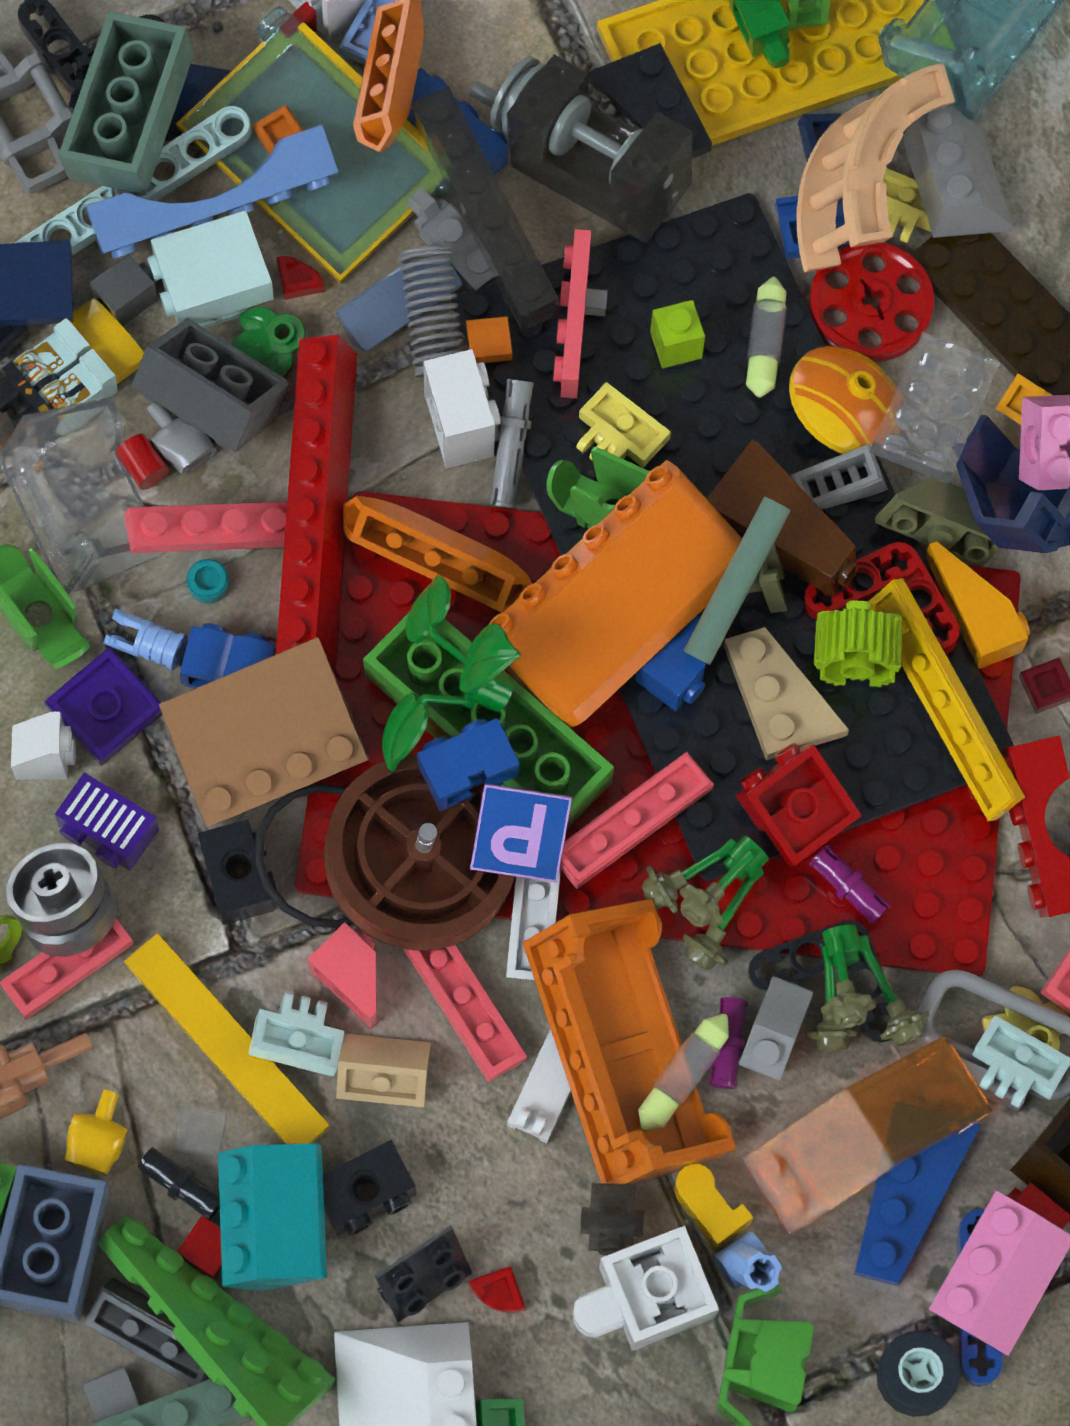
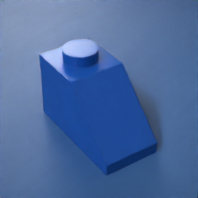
M699 614L641 667L636 674L637 683L675 712L685 701L692 704L705 687V683L702 682L705 662L683 651L700 620Z

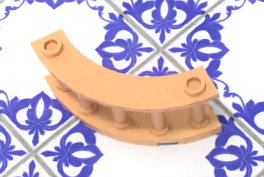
M944 63L917 70L888 87L879 96L856 105L834 121L820 137L805 166L798 193L797 237L804 272L841 265L838 246L848 241L850 248L884 242L893 237L887 208V184L883 183L886 166L892 162L896 148L904 135L903 132L911 123L930 111L947 107L955 102ZM843 197L845 224L836 229L837 202Z

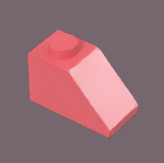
M344 922L307 959L309 971L372 1029L377 1024L376 952L373 950L376 944L369 935L358 927L353 931Z

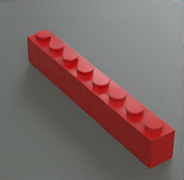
M338 334L299 339L276 654H279L319 637L332 668H335L345 540V533L343 532V504L347 502L357 368V353Z

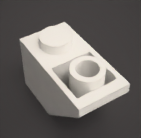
M49 712L13 725L11 768L15 779L67 780L68 765H75L76 745L75 740H72L71 726H64L61 713Z

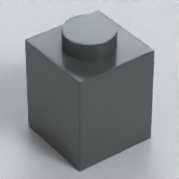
M130 254L89 282L92 297H95L122 326L158 301L155 284L158 281H154L150 268L144 262L138 265Z

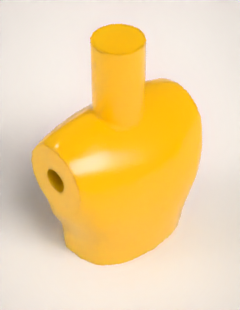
M103 1089L95 1115L87 1113H75L73 1115L66 1137L64 1163L103 1176L109 1175L111 1167L119 1159L128 1134L127 1128L112 1120L120 1096L118 1093Z

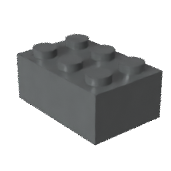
M187 318L146 347L131 387L144 394L149 401L160 404L179 416L180 420L184 423L194 426L212 437L220 446L236 452L275 422L291 382Z

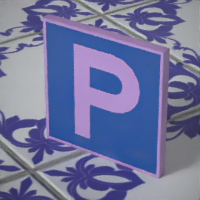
M484 783L470 869L557 883L572 797Z

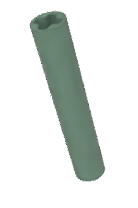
M767 497L763 498L683 650L684 652L709 665L711 664L789 516L790 509Z

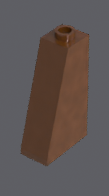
M751 440L707 497V500L741 538H743L764 497L790 509L791 512L774 542L782 567L833 597L841 585L847 587L857 573L856 546L759 443Z

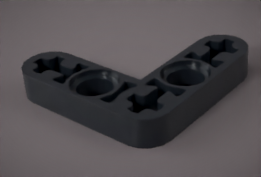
M25 0L18 9V20L22 32L37 52L43 54L48 66L72 96L78 98L84 82L81 79L76 80L74 69L71 65L76 61L77 68L85 76L97 43L86 49L48 0ZM30 14L43 15L45 26L48 29L44 34L40 24L35 19L30 20ZM153 14L140 16V18L164 22L159 16ZM56 40H65L71 45L69 51L63 55L52 54L49 52L48 47Z
M849 920L758 953L750 961L747 973L748 979L754 987L767 991L770 983L767 982L765 977L758 979L755 971L761 968L760 960L767 959L770 965L782 962L784 959L779 952L788 950L789 964L797 975L788 977V970L786 968L776 972L774 976L794 983L824 972L825 963L821 947L825 945L820 939L822 932L833 927L849 924L856 925L860 936L868 935L871 951L881 970L882 967L866 928L859 922ZM810 943L818 947L821 959L814 968H804L797 962L796 951L802 944ZM862 953L858 954L860 959L858 963L847 966L850 981H852L857 971L862 969L870 970ZM877 984L874 992L861 995H871L873 1000L883 993ZM887 1001L886 1003L877 1004L882 1016L889 1015L885 1007L888 1005ZM872 1009L868 1011L866 1021L859 1025L864 1036L876 1043L891 1040H881L879 1030L871 1031L868 1023L874 1020V1014Z

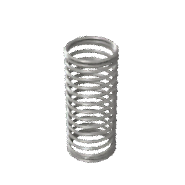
M446 245L404 250L398 255L400 257L399 262L405 264L400 269L402 273L406 274L402 277V281L408 283L403 287V290L410 292L404 296V299L410 302L405 308L412 311L406 317L413 320L408 324V327L413 329L409 336L415 339L410 343V346L417 348L412 351L411 355L419 357L412 363L418 366L414 369V376L418 378H424L423 363L418 362L464 351L453 350L432 354L418 353L433 348L459 346L463 344L461 340L437 344H416L430 339L457 337L462 334L461 331L434 335H414L423 331L454 328L461 325L460 322H449L431 326H414V324L430 320L456 318L460 315L458 312L428 317L412 316L426 311L448 310L458 307L457 303L430 307H411L424 302L455 299L457 297L456 294H445L427 298H409L421 293L442 292L456 288L455 285H441L424 289L409 288L418 284L451 281L455 278L453 275H446L421 280L407 279L420 274L452 271L454 268L452 266H441L423 270H405L417 265L450 262L453 259L448 257L452 253L450 251L451 247Z

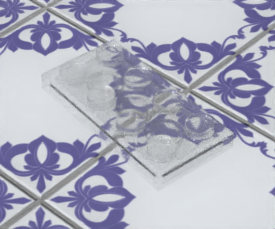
M923 332L869 453L949 484L1000 362Z

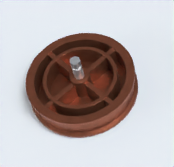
M417 754L407 755L397 764L395 772L389 770L386 762L383 761L363 772L348 786L337 802L331 816L325 839L324 867L328 885L335 901L356 927L370 937L393 947L414 951H430L459 944L476 935L493 920L503 906L515 876L470 869L484 783L470 789L472 798L440 812L418 767Z

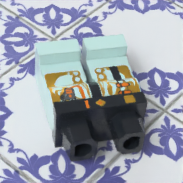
M67 318L53 327L54 333L33 349L25 351L14 362L10 361L1 367L3 378L0 379V412L4 413L18 402L25 410L12 419V425L24 442L42 433H45L51 439L60 432L59 429L70 425L118 393L116 375L93 348L90 350L88 342Z

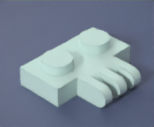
M285 991L279 1014L259 1009L255 1019L248 1055L332 1077L335 1075L338 1069L344 1031L324 1026L327 1002L318 1000L314 1014L308 1013L310 997L301 996L298 1009L295 1010L291 1009L294 993Z
M996 1015L972 1054L973 1057L990 1066L979 1086L988 1090L995 1078L1002 1081L995 1093L1001 1099L1004 1098L1010 1087L1016 1089L1017 1091L1014 1093L1010 1104L1019 1108L1030 1089L1050 1100L1070 1066V1057Z

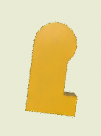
M689 1164L678 1173L674 1185L675 1196L715 1251L751 1225L753 1216L743 1203L734 1210L730 1208L715 1188L714 1176L706 1166Z

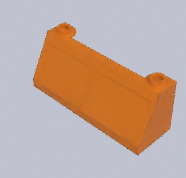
M653 899L570 914L522 942L604 1194L681 1171L683 1167L689 1164L701 1165L736 1150L732 1130L726 1120L716 1112L705 1114L651 952V948L659 942L662 932V922L657 914ZM656 1087L677 1102L679 1107L663 1128L644 1131L640 1126L638 1109L652 1089Z

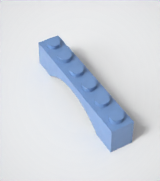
M319 125L279 139L269 157L251 176L234 188L213 198L188 203H165L143 199L125 192L87 205L85 209L101 254L111 251L114 259L137 251L134 243L147 238L152 240L174 233L173 229L188 224L191 228L213 221V215L228 211L229 215L245 210L246 212L253 211L251 202L267 197L269 205L293 197L291 188L306 184L307 190L310 191L331 184L329 175L338 173V169L323 125Z

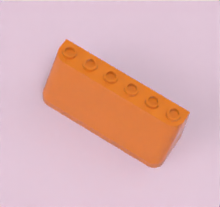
M666 460L660 466L652 469L647 474L645 480L633 492L621 498L616 503L614 509L602 521L590 527L584 533L583 538L570 551L558 557L553 562L551 568L539 580L527 586L521 592L520 597L508 609L490 621L488 625L495 623L506 631L511 643L521 654L519 658L506 667V670L522 687L568 727L581 724L707 606L742 540L741 536L676 465Z

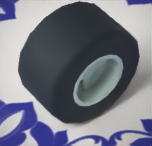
M925 1330L908 1331L894 1338L882 1353L876 1370L877 1386L885 1402L897 1412L912 1417L929 1416L942 1409L957 1391L961 1378L960 1361L953 1347L940 1335Z

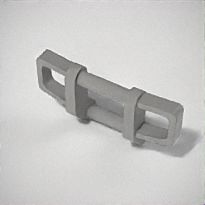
M0 50V67L6 74L0 77V102L25 91L36 82L54 114L45 126L17 140H14L0 115V156L5 165L11 167L23 190L27 194H33L64 179L67 175L58 157L60 151L57 144L65 137L74 108L67 106L47 71L48 63L42 53L36 52L25 57L14 69ZM50 149L56 163L55 168L35 178H28L19 163Z

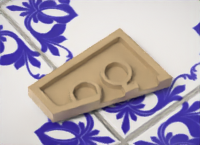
M765 627L724 640V649L766 760L773 759L779 751L792 743H796L798 747L809 744L816 746L848 735L849 729Z

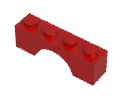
M1059 735L1001 749L1005 762L1025 796L1024 799L1009 810L1012 824L1014 826L1019 825L1023 842L1018 843V854L1023 868H1029L1032 885H1028V897L1034 911L1039 910L1040 918L1070 913V858L1060 852L1053 844L1045 824L1046 807L1051 795L1058 786L1070 778Z

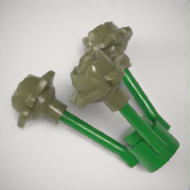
M745 835L737 843L730 838L720 849L682 872L678 869L667 875L663 872H658L652 866L646 867L649 877L643 882L641 887L644 890L646 899H653L656 910L667 906L672 913L678 912L676 903L678 897L677 890L682 888L680 894L684 898L681 904L683 916L696 927H703L707 924L711 925L706 934L683 935L682 938L688 945L685 956L689 957L690 961L700 968L710 970L717 963L720 965L728 964L729 961L722 955L723 949L720 945L726 934L724 929L753 884L764 874L761 867L769 858L748 836ZM724 857H728L723 864L729 871L717 884L713 882L703 890L696 889L687 883L686 880ZM746 877L721 916L717 902L725 895L724 890L735 878L742 881Z
M854 924L837 926L822 932L825 945L821 949L825 963L826 1005L821 1007L823 1021L818 1023L815 1029L807 1032V1037L815 1039L818 1050L840 1052L842 1049H848L849 1039L858 1035V1031L851 1027L863 1024L866 1021L868 1011L876 1007V1002L871 999V995H861L855 992L854 984L848 977L847 966L860 961L859 953H862L888 1003L885 1007L891 1019L888 1021L886 1030L880 1035L881 1040L892 1038L898 1046H903L904 1044L915 1042L916 1039H919L920 1036L926 1033L923 1022L930 1016L929 1011L917 1013L915 1010H907L902 1000H897L871 951L868 935L859 936L857 927ZM835 967H837L839 982L836 984L837 995L835 992Z

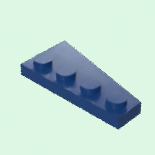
M895 1102L854 1275L894 1286L899 1284L981 1124Z

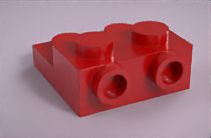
M796 743L788 745L774 756L778 764L766 773L762 768H759L748 774L740 781L744 789L735 795L758 830L767 833L788 866H796L862 816L814 744L802 745L800 747Z

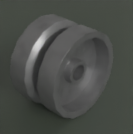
M54 843L36 849L24 857L13 869L6 886L7 903L20 922L28 939L37 950L49 956L68 957L87 951L105 937L112 928L117 914L115 895L103 878V873L88 850L75 844Z

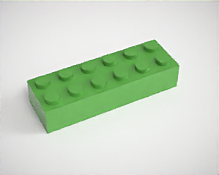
M409 613L363 659L364 675L396 704L409 693L416 694L418 698L424 694L464 697V692L460 690L459 685L465 664L433 640L429 633L420 643L408 640L405 629ZM444 618L436 625L439 634L468 656L472 642ZM504 670L498 675L511 680L513 690L508 703L499 712H495L478 703H475L472 709L463 705L430 703L427 705L429 713L425 730L435 738L446 737L448 740L461 734L465 726L476 720L485 719L488 722L498 718L520 763V776L508 780L500 786L571 796L572 801L567 829L613 781L614 766Z

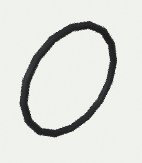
M317 783L286 794L268 809L256 833L254 862L264 890L283 912L309 926L338 929L344 922L347 925H352L353 923L347 917L338 920L310 917L287 904L271 885L263 861L265 834L275 814L293 799L316 792L342 795L347 789L344 786Z

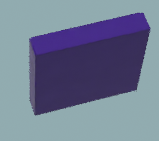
M110 647L44 701L45 706L51 712L61 713L64 726H71L72 735L100 766L163 715L159 706L161 702Z

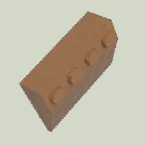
M319 637L159 704L190 789L207 828L369 759V754Z

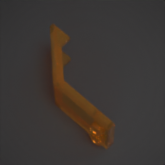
M942 1036L845 1088L742 1160L787 1234L792 1235L893 1167L950 1136L960 1134L993 1112V1109L947 1036Z

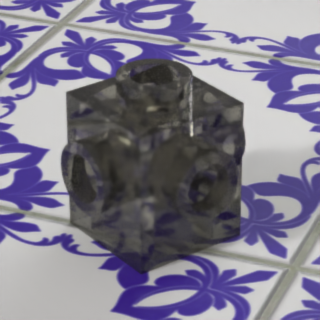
M591 1184L590 1207H581L580 1234H589V1251H598L600 1254L607 1256L633 1246L634 1237H643L644 1210L635 1209L636 1185Z

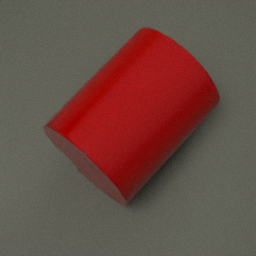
M140 433L130 437L116 450L117 457L141 490L156 486L157 482L165 478L169 473L170 469L145 434Z

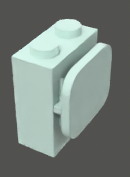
M246 210L151 240L153 255L147 257L148 265L154 281L162 279L165 292L159 293L166 316L174 315L177 325L189 318L203 328L211 327L239 318V315L245 312L248 307L274 300L272 281Z

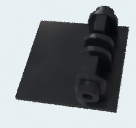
M450 1225L376 1274L375 1278L380 1286L377 1288L378 1293L386 1304L388 1303L396 1321L399 1323L406 1317L422 1311L427 1303L445 1291L457 1288L466 1277L472 1274V1271L456 1234Z

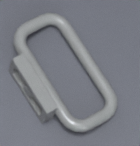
M956 969L941 973L928 986L917 1013L925 1011L930 1013L928 1019L923 1022L926 1033L920 1036L921 1040L932 1050L946 1056L937 1076L1018 1112L1026 1096L1019 1108L1010 1104L1014 1093L1017 1091L1016 1089L1010 1087L1003 1099L995 1095L1002 1081L995 1078L988 1090L980 1087L979 1085L990 1066L972 1056L974 1049L949 1039L934 1029L933 1019L945 992L951 987L963 988L1069 1037L1070 1017L970 972ZM1070 1066L1049 1101L1061 1100L1070 1095ZM1031 1089L1028 1091L1033 1096L1049 1100Z

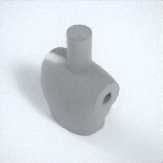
M152 403L147 408V411L162 428L152 437L150 443L163 461L174 467L181 475L194 471L216 453L217 449L212 443L210 436L201 430L184 423L179 417L175 419L169 410L160 404Z

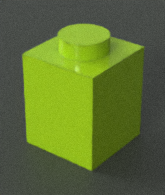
M693 300L652 311L650 333L662 368L702 359L705 335Z

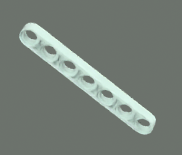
M227 106L163 146L157 164L162 162L171 163L175 167L174 175L166 181H159L152 176L147 194H140L139 197L158 201L243 146L252 134V127L247 113L239 107ZM229 118H238L244 123L242 132L236 136H227L221 132L222 124ZM195 140H203L209 144L208 153L200 159H194L187 154L189 144ZM101 186L15 243L49 241L51 234L55 230L66 229L71 233L72 256L96 241L92 226L84 222L85 206L116 196L120 190Z

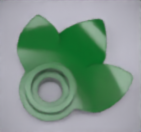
M254 307L246 310L239 315L240 323L245 331L238 334L231 345L285 378L292 370L293 353L299 350V339L306 338V329L303 322L292 314L276 315L266 307ZM289 327V336L286 339H279L278 334L280 330Z

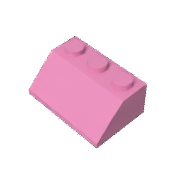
M995 1191L929 1310L1009 1356L1069 1250L1070 1234L1002 1193Z

